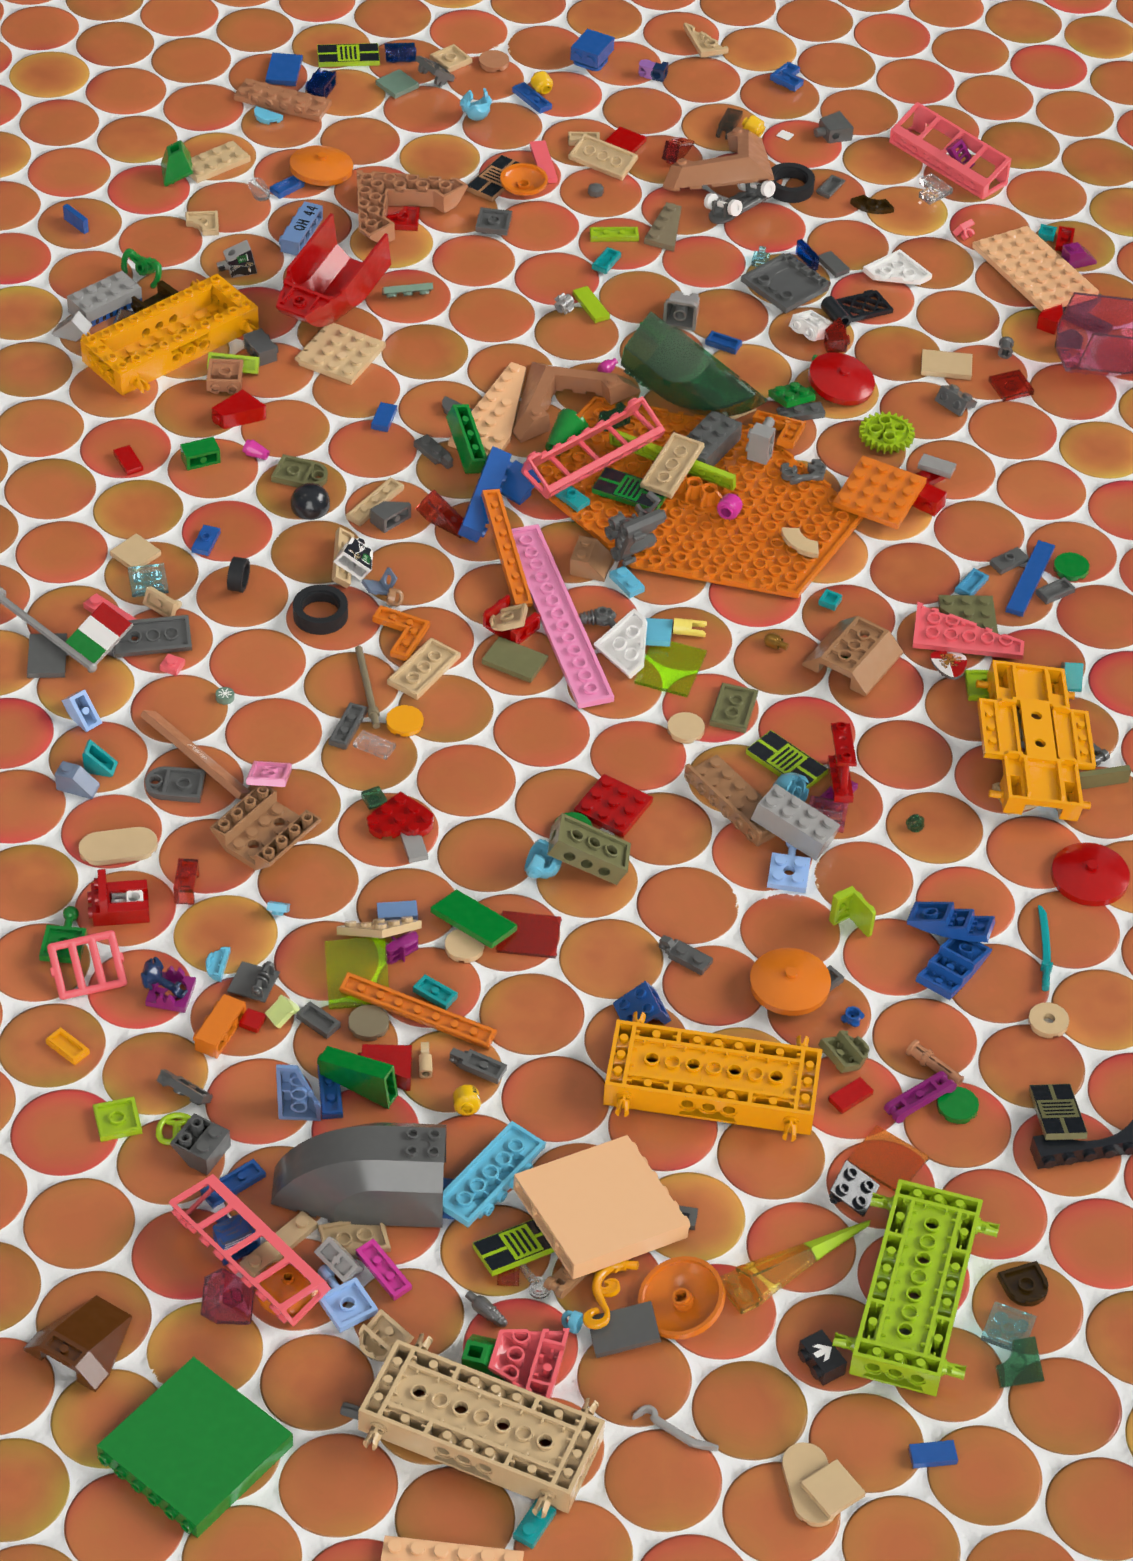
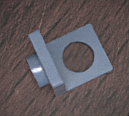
M387 567L380 581L363 579L361 583L368 593L387 595L388 589L393 588L398 578L391 568ZM388 575L391 576V582L389 585L386 582Z

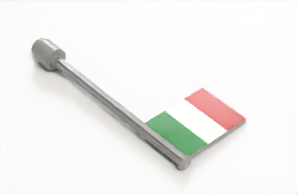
M0 587V604L4 605L87 668L89 673L96 671L97 664L134 626L130 621L102 602L64 642L6 598V590Z

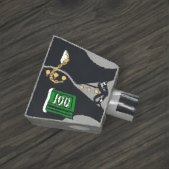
M247 240L224 250L225 260L216 263L219 272L228 270L232 278L257 274L253 254Z

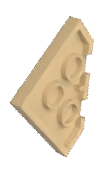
M412 916L401 917V920L387 921L379 918L373 919V922L361 923L345 921V925L337 926V935L385 938L422 928L421 920H413Z

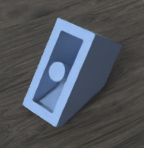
M85 690L78 691L61 700L70 718L85 732L102 724Z

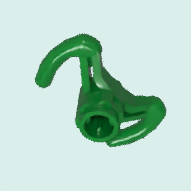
M127 248L121 259L122 271L128 274L127 261L130 258L135 263V269L139 275L145 276L156 272L155 278L150 284L151 288H156L157 282L161 279L162 265L154 258L140 256L133 249Z

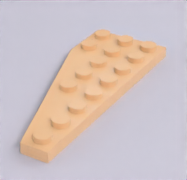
M511 362L471 411L486 456H488L492 446L504 451L511 441L513 425L526 375L525 366ZM451 436L448 440V446L456 448L453 436Z

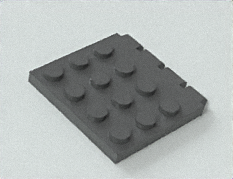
M783 253L741 276V282L785 314L828 291L831 285L830 281L812 268L809 269V266L790 253Z

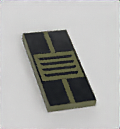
M1071 1084L1029 1085V1093L1045 1140L1087 1139L1088 1132Z

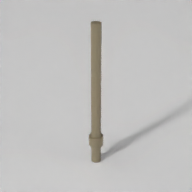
M357 646L355 651L368 703L367 712L372 721L373 728L377 729L380 727V713L375 705L362 646Z

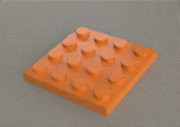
M862 456L834 499L833 507L898 529L925 486L927 478Z

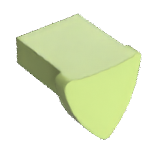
M280 995L278 1000L265 1014L276 1027L281 1028L293 1014L300 1010V1007L292 1000Z

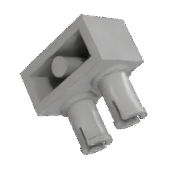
M766 417L763 424L756 422L754 427L749 429L747 434L749 442L746 446L748 460L767 465L772 457L776 428H773L775 425L773 418Z

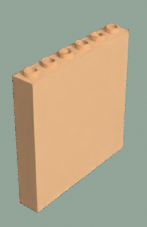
M628 1135L514 1174V1191L572 1279L688 1238V1230L690 1228L688 1217L682 1214L678 1203L673 1201L667 1187L661 1184L657 1173L652 1171L647 1159L640 1154L636 1143L632 1142Z

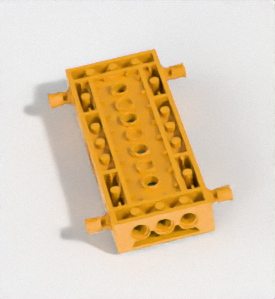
M218 273L201 282L196 279V282H191L190 287L92 335L87 332V336L82 334L80 340L82 361L122 396L137 388L144 393V389L146 391L150 389L149 382L243 336V334L258 330V306Z
M637 1011L633 1013L632 1021L617 1019L605 1080L603 1105L616 1107L615 1114L617 1116L620 1115L622 1108L624 1109V1117L628 1116L629 1109L765 1128L784 1131L782 1138L785 1141L788 1134L791 1133V1142L796 1140V1133L811 1135L822 1049L808 1047L809 1037L805 1036L804 1042L801 1043V1035H798L796 1037V1045L645 1024L646 1014L642 1012L638 1020ZM647 1059H648V1060H655L656 1062L651 1063V1062H648ZM688 1065L696 1066L698 1068L692 1069ZM729 1071L738 1072L739 1074L734 1075L731 1074ZM772 1078H779L781 1080L775 1081Z

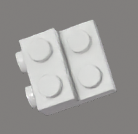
M812 310L793 314L789 324L792 330L803 334L811 341L824 339L825 334L834 331L837 326L834 322Z

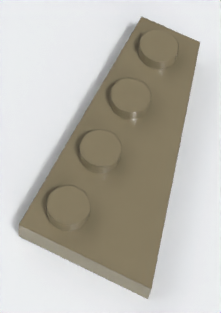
M666 202L645 236L644 244L674 252L682 206Z

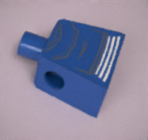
M226 1214L216 1220L217 1224L212 1227L213 1239L223 1250H228L256 1232L238 1214L231 1218ZM260 1238L231 1257L236 1261L249 1255L261 1245ZM225 1259L221 1261L223 1266L228 1264Z

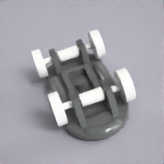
M766 180L762 183L737 184L738 188L745 192H739L725 201H722L720 197L718 198L716 194H707L704 199V206L712 210L709 213V220L714 224L727 223L771 198L775 192L774 182Z

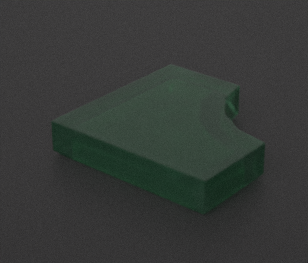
M1035 1336L1013 1340L1009 1358L1004 1363L995 1366L1000 1388L1045 1381Z

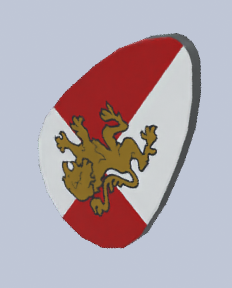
M934 651L930 655L932 664L941 673V676L956 680L964 675L967 667L965 655L947 651Z

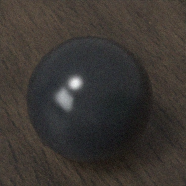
M302 484L295 489L291 496V509L299 518L315 520L325 516L329 511V494L319 484Z

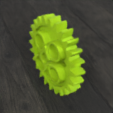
M882 411L880 415L875 412L874 416L869 414L868 418L864 417V421H861L859 438H861V442H865V446H870V450L874 448L877 449L876 452L883 450V454L886 451H889L890 454L893 451L899 453L900 449L905 451V447L910 448V444H913L915 428L912 427V423H908L909 419L903 420V415L897 417V413L891 415L890 411L887 414Z

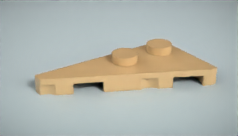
M684 23L683 28L701 58L728 53L729 48L727 46L722 47L718 45L716 39L711 38V36L702 31L699 33L695 31L694 26Z

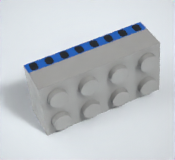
M123 271L117 272L68 295V312L73 315L79 311L92 326H95L116 316L119 309H131V297L135 296L142 301L141 286Z

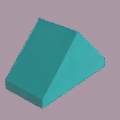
M1061 662V668L1065 669L1068 691L1082 692L1084 663Z
M92 740L87 741L82 754L84 769L89 774L112 777L118 761Z

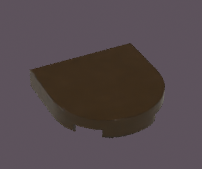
M1037 1261L1004 1270L997 1274V1278L1006 1295L1018 1305L1035 1306L1040 1304L1047 1296L1048 1280Z

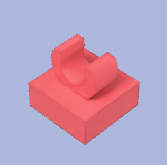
M970 219L960 224L953 231L956 237L961 235L963 240H966L969 236L972 237L975 232L971 227L975 223Z

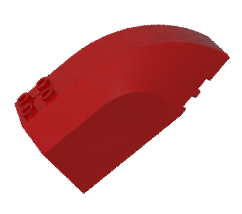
M330 213L288 266L287 275L284 278L283 288L280 291L276 308L286 316L316 327H324L334 323L362 303L391 266L388 234L385 233L365 260L360 262L350 258L337 244L334 215Z

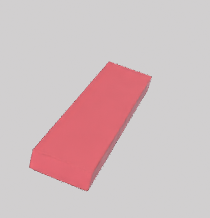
M545 140L530 142L535 165L546 172L548 183H557L558 178Z

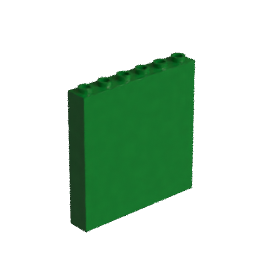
M193 1356L97 1445V1458L102 1465L112 1468L118 1478L127 1480L134 1491L143 1493L153 1506H159L170 1520L175 1519L186 1533H192L198 1538L293 1446V1433Z

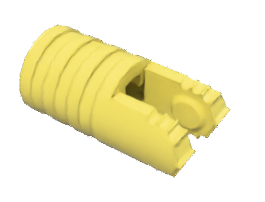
M674 618L672 634L705 637V631L692 629V627L703 628L707 626V622Z

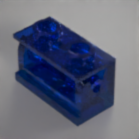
M319 67L313 73L312 78L306 83L305 89L307 93L327 98L336 86V71L323 70L321 72Z

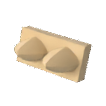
M152 586L146 588L143 600L144 605L164 617L175 616L176 611L182 606L181 601L173 600Z

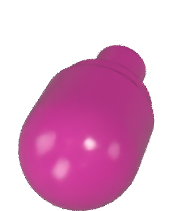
M616 358L604 360L598 365L597 370L598 372L611 373L615 365L618 364Z

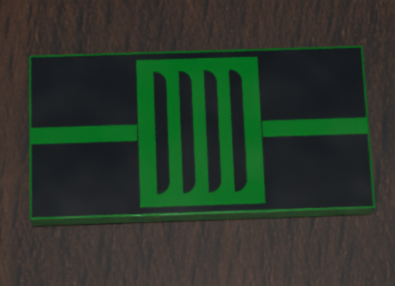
M609 467L604 469L592 487V493L634 507L639 503L642 509L650 508L654 504V502L646 497L649 490L640 487L643 478ZM653 492L661 499L655 508L657 510L660 509L667 497Z

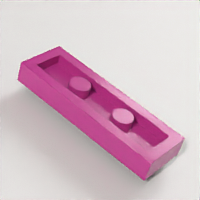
M374 1238L356 1249V1255L394 1301L412 1290L411 1283Z

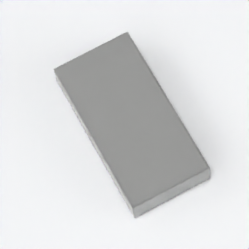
M923 454L917 468L950 479L957 464Z
M400 832L409 863L428 860V853L422 836H407Z

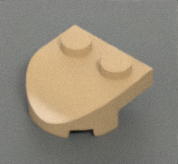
M382 1309L378 1311L367 1325L363 1323L359 1330V1348L367 1357L380 1362H385L396 1339L408 1344L414 1339L410 1333Z

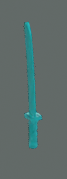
M1039 905L1038 914L1042 939V964L1040 971H1042V990L1049 991L1050 972H1052L1053 962H1051L1047 913Z

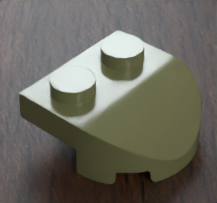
M840 1030L836 1037L822 1038L818 1044L841 1073L859 1070L867 1060L870 1050L867 1043L861 1037L853 1038L848 1035V1031Z

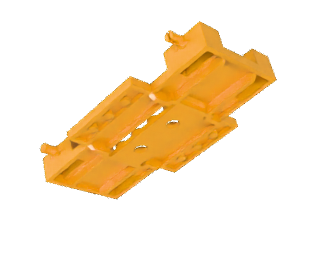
M992 660L987 673V681H976V688H985L989 692V699L979 698L977 702L983 758L1002 760L1004 773L1000 782V791L990 789L988 797L1000 799L1003 813L1022 815L1025 805L1057 808L1059 819L1078 821L1082 809L1090 810L1091 807L1090 801H1083L1079 769L1090 771L1096 768L1088 711L1070 709L1069 699L1074 700L1075 692L1067 690L1065 669ZM1016 706L1020 708L1019 713L1022 720L1021 727L1023 728V741L1025 744L1024 754L1021 749ZM1037 714L1041 719H1034L1031 715ZM1040 741L1044 747L1037 746L1035 742Z

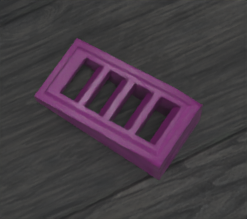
M956 139L946 148L949 155L962 164H965L972 158L962 139Z

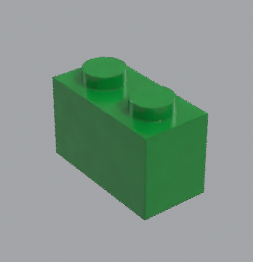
M214 436L180 444L181 459L187 471L221 463L220 449Z

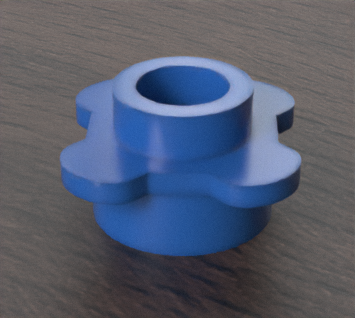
M848 1007L845 1010V1014L841 1016V1021L853 1027H858L860 1020L864 1018V1013L857 1007Z

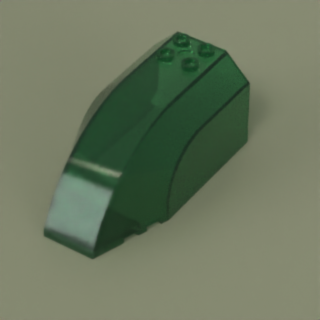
M650 311L624 347L620 364L625 368L624 372L630 377L635 378L636 382L643 387L653 390L663 399L690 413L707 416L711 411H716L725 416H734L751 411L768 400L676 326L672 328L652 311Z

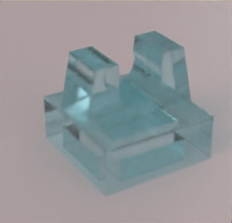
M759 246V251H754L751 266L759 267L770 260V253H766V247Z

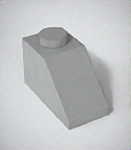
M77 311L60 322L52 332V335L76 342L81 339L82 334L87 336V332H89L92 324Z

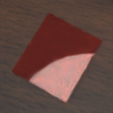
M512 911L502 912L501 915L517 924V931L497 944V953L556 959L562 922L560 916Z

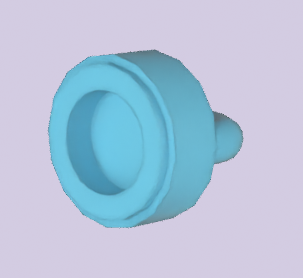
M575 1310L565 1311L561 1317L563 1327L570 1328L569 1332L577 1334L583 1324V1313Z

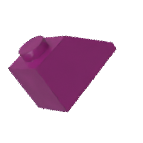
M1078 242L1063 245L1061 257L1074 269L1097 263L1092 254Z

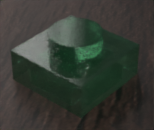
M379 786L361 792V798L369 810L387 802V798Z

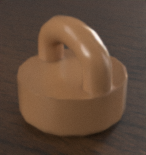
M389 588L386 604L388 606H400L404 600L403 592L400 589ZM396 593L399 594L398 602H395Z

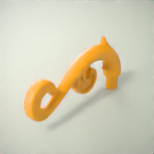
M625 1260L592 1272L595 1273L592 1280V1292L603 1310L604 1316L601 1319H593L594 1315L599 1314V1309L595 1307L587 1310L583 1315V1323L587 1328L601 1329L610 1321V1310L604 1297L616 1296L620 1291V1283L615 1278H609L604 1281L606 1287H602L605 1277L619 1271H628V1269L638 1270V1261Z

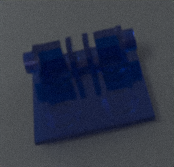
M384 43L386 62H416L415 43Z

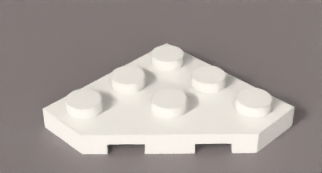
M900 249L863 266V272L876 281L921 285L932 279V274Z
M633 609L594 643L595 648L630 679L644 667L647 634L646 618L636 609Z

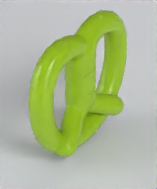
M175 1112L162 1117L156 1127L157 1140L161 1144L170 1145L171 1141L181 1130V1126L185 1125L191 1116L186 1113ZM165 1124L173 1126V1137L170 1139H166L162 1135V1129Z

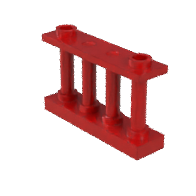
M845 722L831 723L835 755H828V768L834 802L853 803L854 795L849 766L857 767L851 726L850 723Z

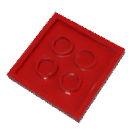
M603 774L574 808V812L585 815L591 823L623 838L651 805L653 797Z

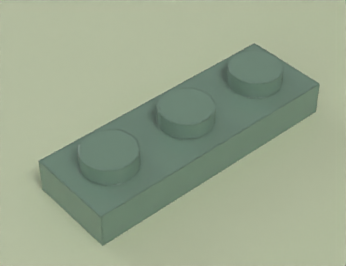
M433 282L383 287L382 295H387V298L397 297V294L412 296L414 292H420V295L430 294L429 291L433 290Z

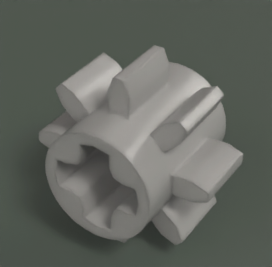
M562 293L554 299L556 301L554 307L559 313L564 312L566 315L574 309L572 306L574 299L571 295Z

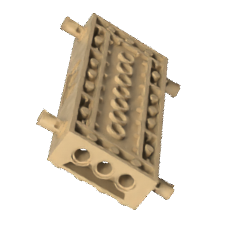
M424 1333L419 1335L415 1346L396 1339L358 1410V1430L368 1433L363 1441V1445L367 1448L372 1442V1450H376L379 1441L383 1439L530 1499H538L532 1512L536 1516L543 1507L541 1518L546 1517L550 1506L569 1513L603 1441L605 1420L593 1416L599 1406L598 1402L595 1400L590 1408H588L590 1398H586L580 1411L431 1353L427 1350L430 1344H432L433 1339L431 1336H428L424 1341ZM423 1390L425 1395L417 1397L413 1392ZM463 1406L467 1411L458 1413L455 1411V1408ZM499 1423H506L509 1425V1428L501 1430L497 1425ZM547 1439L551 1442V1445L544 1447L540 1445L539 1441Z

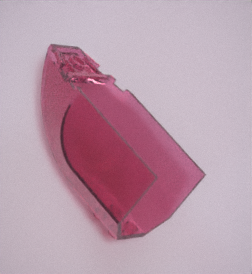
M1073 293L1057 326L1056 351L1066 372L1115 377L1133 376V299Z

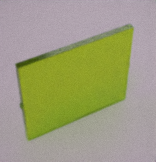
M671 641L669 647L650 646L644 660V667L638 672L634 684L688 697L707 650Z
M365 937L325 941L329 1009L372 1005L339 992V988L347 972L389 988L386 938Z

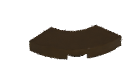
M861 195L850 200L851 205L867 213L889 214L894 212V207L886 199L876 200L866 195Z

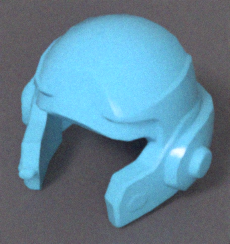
M483 88L484 93L480 100L470 103L473 99V93L469 90L460 101L462 111L466 112L468 118L474 121L483 120L490 112L492 99L488 95L486 88Z
M537 840L529 851L524 870L530 878L548 879L555 876L561 868L562 861L547 855L549 842L546 840Z

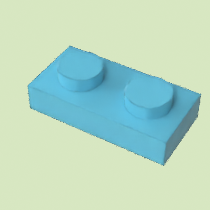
M625 566L609 572L611 580L629 598L645 592V586Z

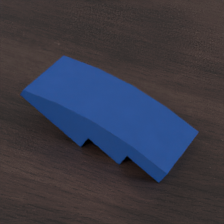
M915 902L907 919V924L946 938L988 943L995 925V916H975L974 909H955L954 902Z
M949 938L940 946L938 953L928 961L927 967L917 974L915 981L950 1000L977 972L991 954L992 949L980 942Z

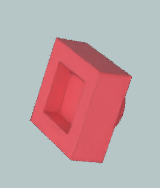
M167 654L160 664V671L177 676L185 665V659Z

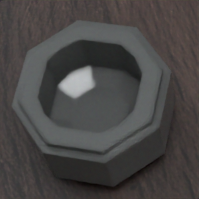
M593 183L588 187V194L591 197H601L604 193L602 184Z

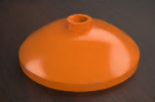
M517 163L506 167L501 172L500 183L512 194L532 196L546 188L548 176L542 168L536 165Z
M276 1261V1262L270 1264V1265H269L268 1267H266L261 1273H263L264 1271H266L267 1269H269L270 1267L274 1266L275 1264H277V1263L280 1262V1261ZM288 1264L260 1282L259 1285L281 1304L308 1287L311 1282L292 1264ZM318 1290L313 1291L286 1310L287 1313L294 1317L318 1293ZM257 1296V1299L261 1306L268 1312L275 1315V1313L269 1308L271 1303L268 1300L263 1302Z

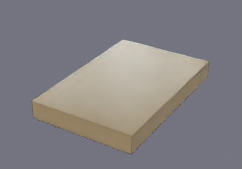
M922 349L921 375L971 380L973 354Z
M339 1221L318 1225L321 1243L329 1236L335 1238L354 1259L359 1258L356 1255V1249L373 1238L384 1252L391 1251L390 1242L383 1223H380V1225L351 1224V1222Z

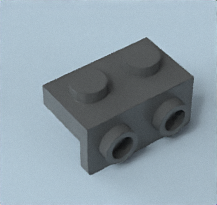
M954 384L950 386L942 385L935 398L936 402L958 416H962L966 408H975L977 401L972 399V395L959 391L960 388Z

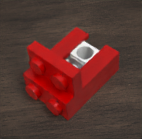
M106 869L97 870L98 878H94V883H91V892H87L88 904L92 903V907H88V917L93 919V927L149 923L147 879L107 882Z

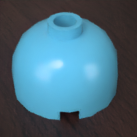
M788 772L782 774L773 784V786L775 784L779 785L804 802L809 794V789L806 788V783H809L808 779L797 773Z

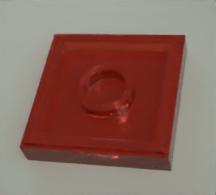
M1020 369L989 376L990 384L1003 402L1034 395L1033 387Z

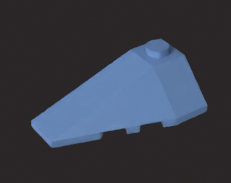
M276 1064L278 1118L283 1120L321 1121V1105L299 1066Z

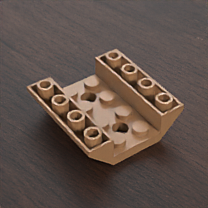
M854 616L840 621L805 659L802 666L817 673L824 666H827L851 678L850 689L866 697L901 657L903 650L889 630L860 616Z
M258 785L210 827V830L227 853L254 870H259L274 864L321 822V818L307 809L301 815L296 814L277 802L276 790L269 786ZM276 823H283L284 825H278V826H276L275 824H276ZM252 845L258 846V848H249V847L252 846Z

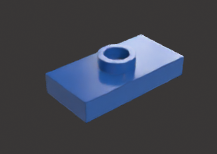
M203 525L191 548L192 553L209 556L221 533V528Z

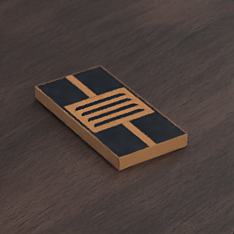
M500 155L468 184L466 191L493 202L506 190L500 183L501 172L506 167L520 162Z

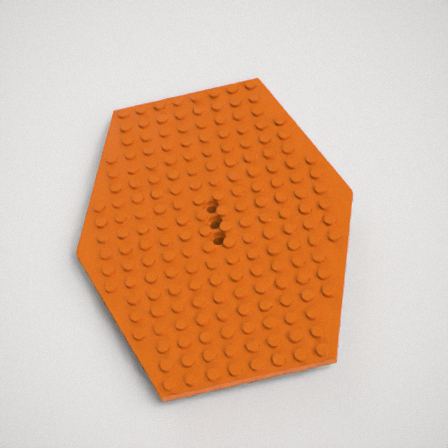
M594 396L577 416L579 418L583 417L591 429L599 421L610 419L609 417L612 414L623 412L628 406V402L610 405L605 398ZM642 405L638 410L639 413L656 428V424ZM650 406L665 429L662 437L651 443L664 447L673 432L687 436L706 416L698 414L689 416L684 415V412L681 411L672 413L668 409ZM634 415L612 426L616 430L637 438L649 432ZM748 423V426L742 425L741 439L714 466L736 475L735 489L732 491L705 481L703 478L687 474L672 499L667 497L660 507V510L665 511L667 519L651 532L656 536L657 542L654 546L632 555V557H636L637 561L628 566L634 569L798 599L862 522L864 517L833 507V501L840 491L836 492L825 479L822 481H802L794 485H790V481L783 480L780 472V467L783 463H789V467L796 465L798 469L797 474H809L803 462L799 463L796 461L794 455L785 448L776 445L777 442H774L773 454L767 465L748 460L746 446L749 438H747L749 429L754 427L753 424ZM607 429L583 441L599 458L619 448L610 444L609 431ZM580 445L566 450L560 456H555L570 473L594 461ZM631 453L607 467L644 478L654 461ZM550 460L537 466L548 486L566 477ZM602 469L572 485L590 499V505L579 512H576L555 495L548 498V500L611 551V548L615 547V539L609 540L605 534V527L609 526L608 519L617 515L619 511L626 518H631L634 513L638 517L634 506L592 493V487L604 471ZM729 493L737 495L743 503L740 513L732 520L724 519L717 511L719 501L724 495ZM781 528H799L806 538L818 541V558L797 553V550L791 546L789 547L782 538Z

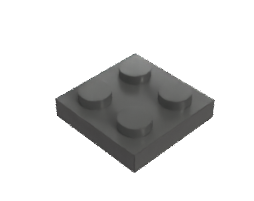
M480 207L475 232L507 236L512 219V211Z

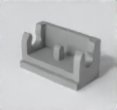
M330 1236L314 1251L343 1283L353 1279L352 1277L356 1273L360 1274L364 1270L335 1238Z

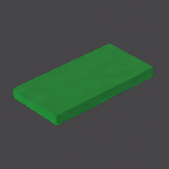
M457 889L431 907L430 913L491 949L517 931V924Z

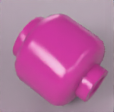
M732 493L726 494L717 505L718 514L724 519L732 520L740 513L743 503L737 495Z

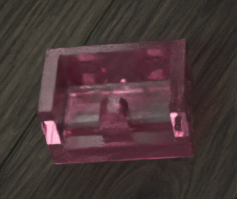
M811 795L809 805L840 824L838 832L843 833L849 803L834 802L833 799Z

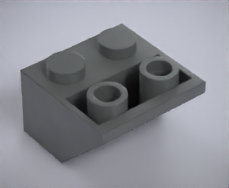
M194 1113L171 1141L170 1145L189 1167L208 1176L231 1146L230 1130Z

